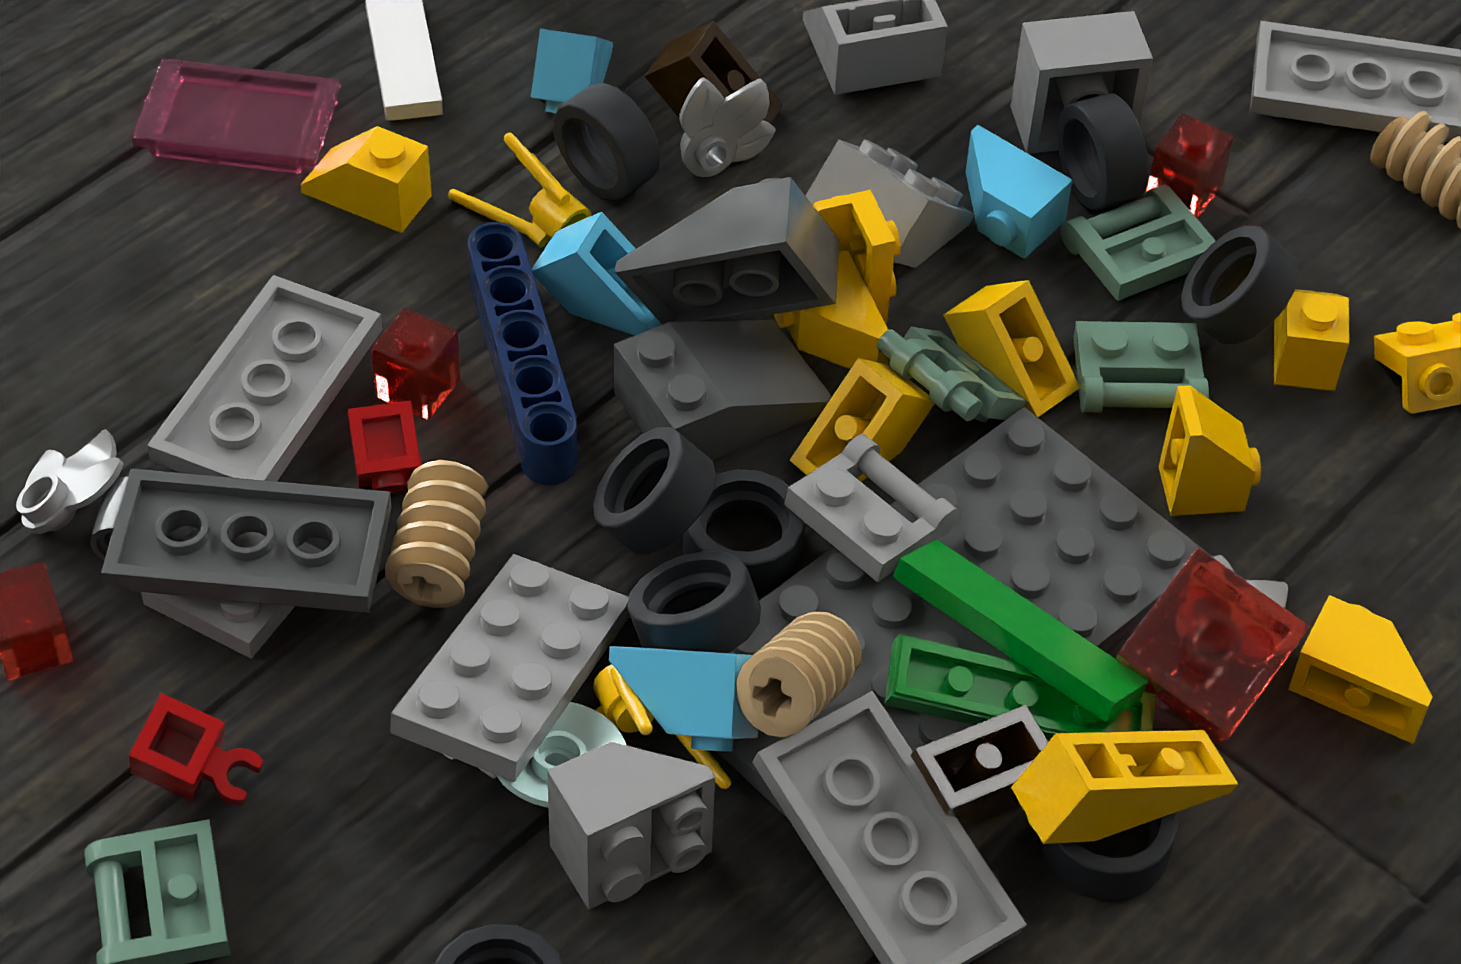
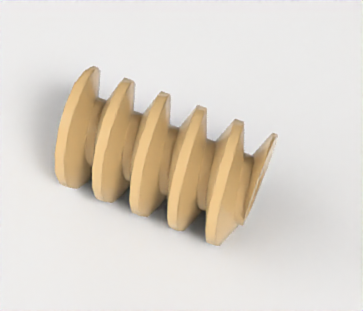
M1426 111L1417 113L1410 120L1404 116L1397 117L1385 127L1375 141L1370 155L1371 163L1378 168H1386L1387 175L1394 180H1403L1404 187L1414 194L1421 193L1422 201L1431 207L1438 206L1441 215L1449 220L1456 219L1458 227L1461 228V137L1453 138L1444 145L1449 135V128L1442 123L1434 126L1427 133L1432 115Z
M436 460L424 463L416 468L409 478L408 492L403 499L402 513L396 524L397 532L392 539L391 553L385 563V577L396 592L418 605L431 608H449L459 604L464 597V582L470 574L469 562L475 555V540L480 535V521L486 512L485 501L482 497L486 494L489 487L484 478L472 468L458 462Z
M810 612L795 618L742 665L736 680V697L743 715L755 728L767 735L784 738L798 734L850 684L854 672L862 664V648L855 632L844 620L829 612Z

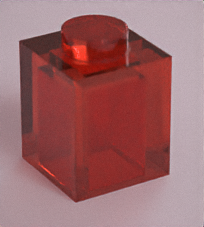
M1181 113L1155 148L1147 191L1163 184L1168 185L1198 219L1223 185L1234 136Z
M405 307L371 347L376 397L388 403L411 400L413 414L427 420L431 418L461 380L458 330Z
M45 562L23 568H11L0 573V657L7 681L73 662L64 623Z

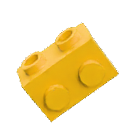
M871 189L815 202L813 204L814 208L840 241L839 252L849 250L886 324L889 300L896 295V280L893 272L894 257L899 256L901 253V241L896 224L893 220H885Z
M1461 312L1453 315L1452 321L1433 325L1427 322H1407L1398 325L1396 332L1374 336L1375 359L1402 376V405L1405 410L1414 414L1461 404Z

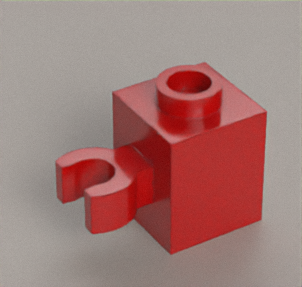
M161 693L129 754L130 773L192 802L205 779L213 783L217 795L223 801L231 805L243 806L247 799V792L231 785L227 775L235 767H246L252 772L260 773L263 767V759L254 751L246 748H235L227 752L220 749L224 742L225 722Z

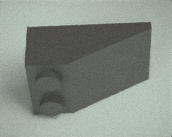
M791 177L782 179L767 178L756 184L735 187L616 261L615 273L662 325L668 322L738 321L836 304L840 241Z
M774 320L668 322L614 344V393L640 431L644 434L657 427H673L712 461L820 416L832 398L831 394Z

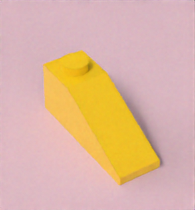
M1205 730L1056 733L1012 785L1011 789L1042 843L1051 844L1096 841L1229 794L1238 786V782Z

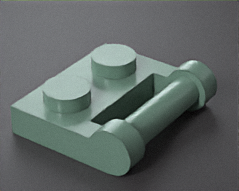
M1165 184L1146 191L1144 198L1087 220L1079 216L1065 221L1061 225L1062 240L1068 251L1073 255L1079 254L1117 301L1190 273L1195 262L1216 241L1175 192ZM1152 219L1154 220V221L1148 222V223H1146V224H1143V225H1141V226H1138V227H1135V228H1133V229H1130V230H1128V231H1125V232H1122V233H1120V234H1117V235H1115V236L1109 237V238H1107V239H1104V240L1102 239V238L1108 237V236H1110V235H1113V234H1115V233H1118V232H1121V231H1123V230H1126V229H1128V228H1131V227H1134V226H1136V225H1139V224H1141V223L1147 222V221H1149V220H1152Z
M1076 321L1073 341L1082 413H1101L1103 407L1172 408L1177 386H1191L1209 399L1208 381L1204 378L1196 323Z
M210 820L94 841L86 847L84 852L86 872L95 879L103 947L97 952V964H186L230 955ZM143 865L152 936L131 940L123 874L131 867Z

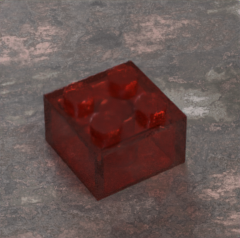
M1197 546L1119 651L1116 660L1149 681L1145 688L1147 692L1155 694L1158 700L1198 729L1205 730L1209 737L1223 745L1310 626Z

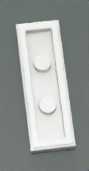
M365 0L386 121L443 115L442 98L422 0Z

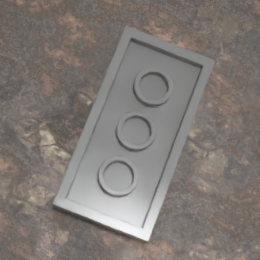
M1267 21L1260 22L1256 42L1250 113L1382 132L1397 117L1404 116L1410 120L1417 113L1426 111L1432 115L1427 133L1434 126L1442 123L1449 128V135L1445 142H1450L1458 136L1461 137L1460 49Z
M273 275L148 443L147 448L150 461L186 474L277 482L382 331L381 313Z
M513 554L392 711L390 733L515 782L628 620L630 615L627 609L629 597Z
M873 691L809 724L798 734L785 737L759 751L752 763L881 964H968L1019 934L1027 925L957 818L945 815L912 759L911 754L913 751Z

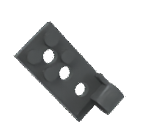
M131 469L128 477L117 478L113 485L103 494L91 535L90 546L94 553L104 560L101 571L103 581L119 584L130 591L370 613L392 509L391 497L388 491ZM183 526H190L200 530L194 538L183 542L172 541L167 538L171 531ZM247 532H256L265 536V539L260 544L253 547L243 548L232 543L236 537ZM311 538H322L331 543L327 549L319 553H304L297 549L298 546Z

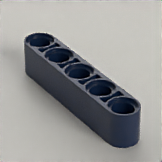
M489 222L478 226L468 237L470 288L521 467L525 475L532 481L543 485H557L572 477L578 467L576 415L522 237L515 228L508 224Z

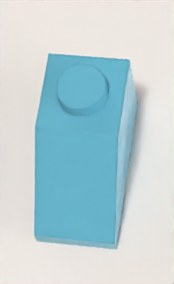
M540 29L531 98L546 100L545 111L556 113L561 104L588 86L600 82L603 83L612 54L613 42L595 36Z
M977 125L971 131L966 165V177L977 231L987 236L995 244L1003 246L1025 259L1065 222L1072 179Z
M603 212L556 231L531 269L535 278L569 314L634 336L662 325L615 273L616 261L628 255L636 248Z
M610 646L609 661L667 734L692 736L691 749L733 751V739L758 738V729L743 715L736 697V680L742 665L753 655Z

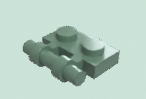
M910 327L903 338L891 329L886 331L877 343V349L890 359V367L906 380L914 378L930 391L929 398L933 403L945 412L953 410L965 421L976 419L981 422H987L989 418L1006 420L1023 408L1027 400L941 331Z

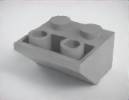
M860 0L824 6L803 12V22L835 95L942 76L948 26L936 0Z
M864 139L860 147L838 140L805 195L813 205L820 200L871 189L885 220H893L899 232L901 253L899 256L894 257V262L914 268L918 267L964 230L975 216V214L958 204L963 195L955 188L935 177L931 180L916 172L918 165L908 157L891 148H888L886 151Z
M609 742L547 770L550 847L588 910L608 900L611 902L625 900L639 891L643 884L670 871L674 873L687 871L696 866L705 855L712 852L715 776L708 766Z

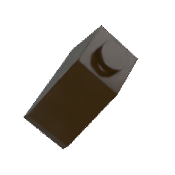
M714 21L669 41L644 76L678 117H680L682 106L688 94L700 78L704 77L710 81L724 99L749 83L761 79ZM767 86L769 108L763 120L771 124L783 107V104Z
M1024 705L918 747L912 752L911 757L945 815L977 822L1020 804L1011 787L1048 744V741L1029 709Z

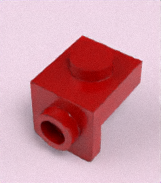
M411 400L348 409L358 487L372 486L373 490L388 491L390 494L407 490L408 481L413 471L422 465L421 455L418 451Z

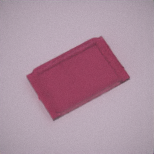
M162 58L133 132L132 142L134 146L148 147L149 152L158 157L300 173L306 167L315 168L320 150L324 145V137L333 110L337 105V98L341 88L340 80Z

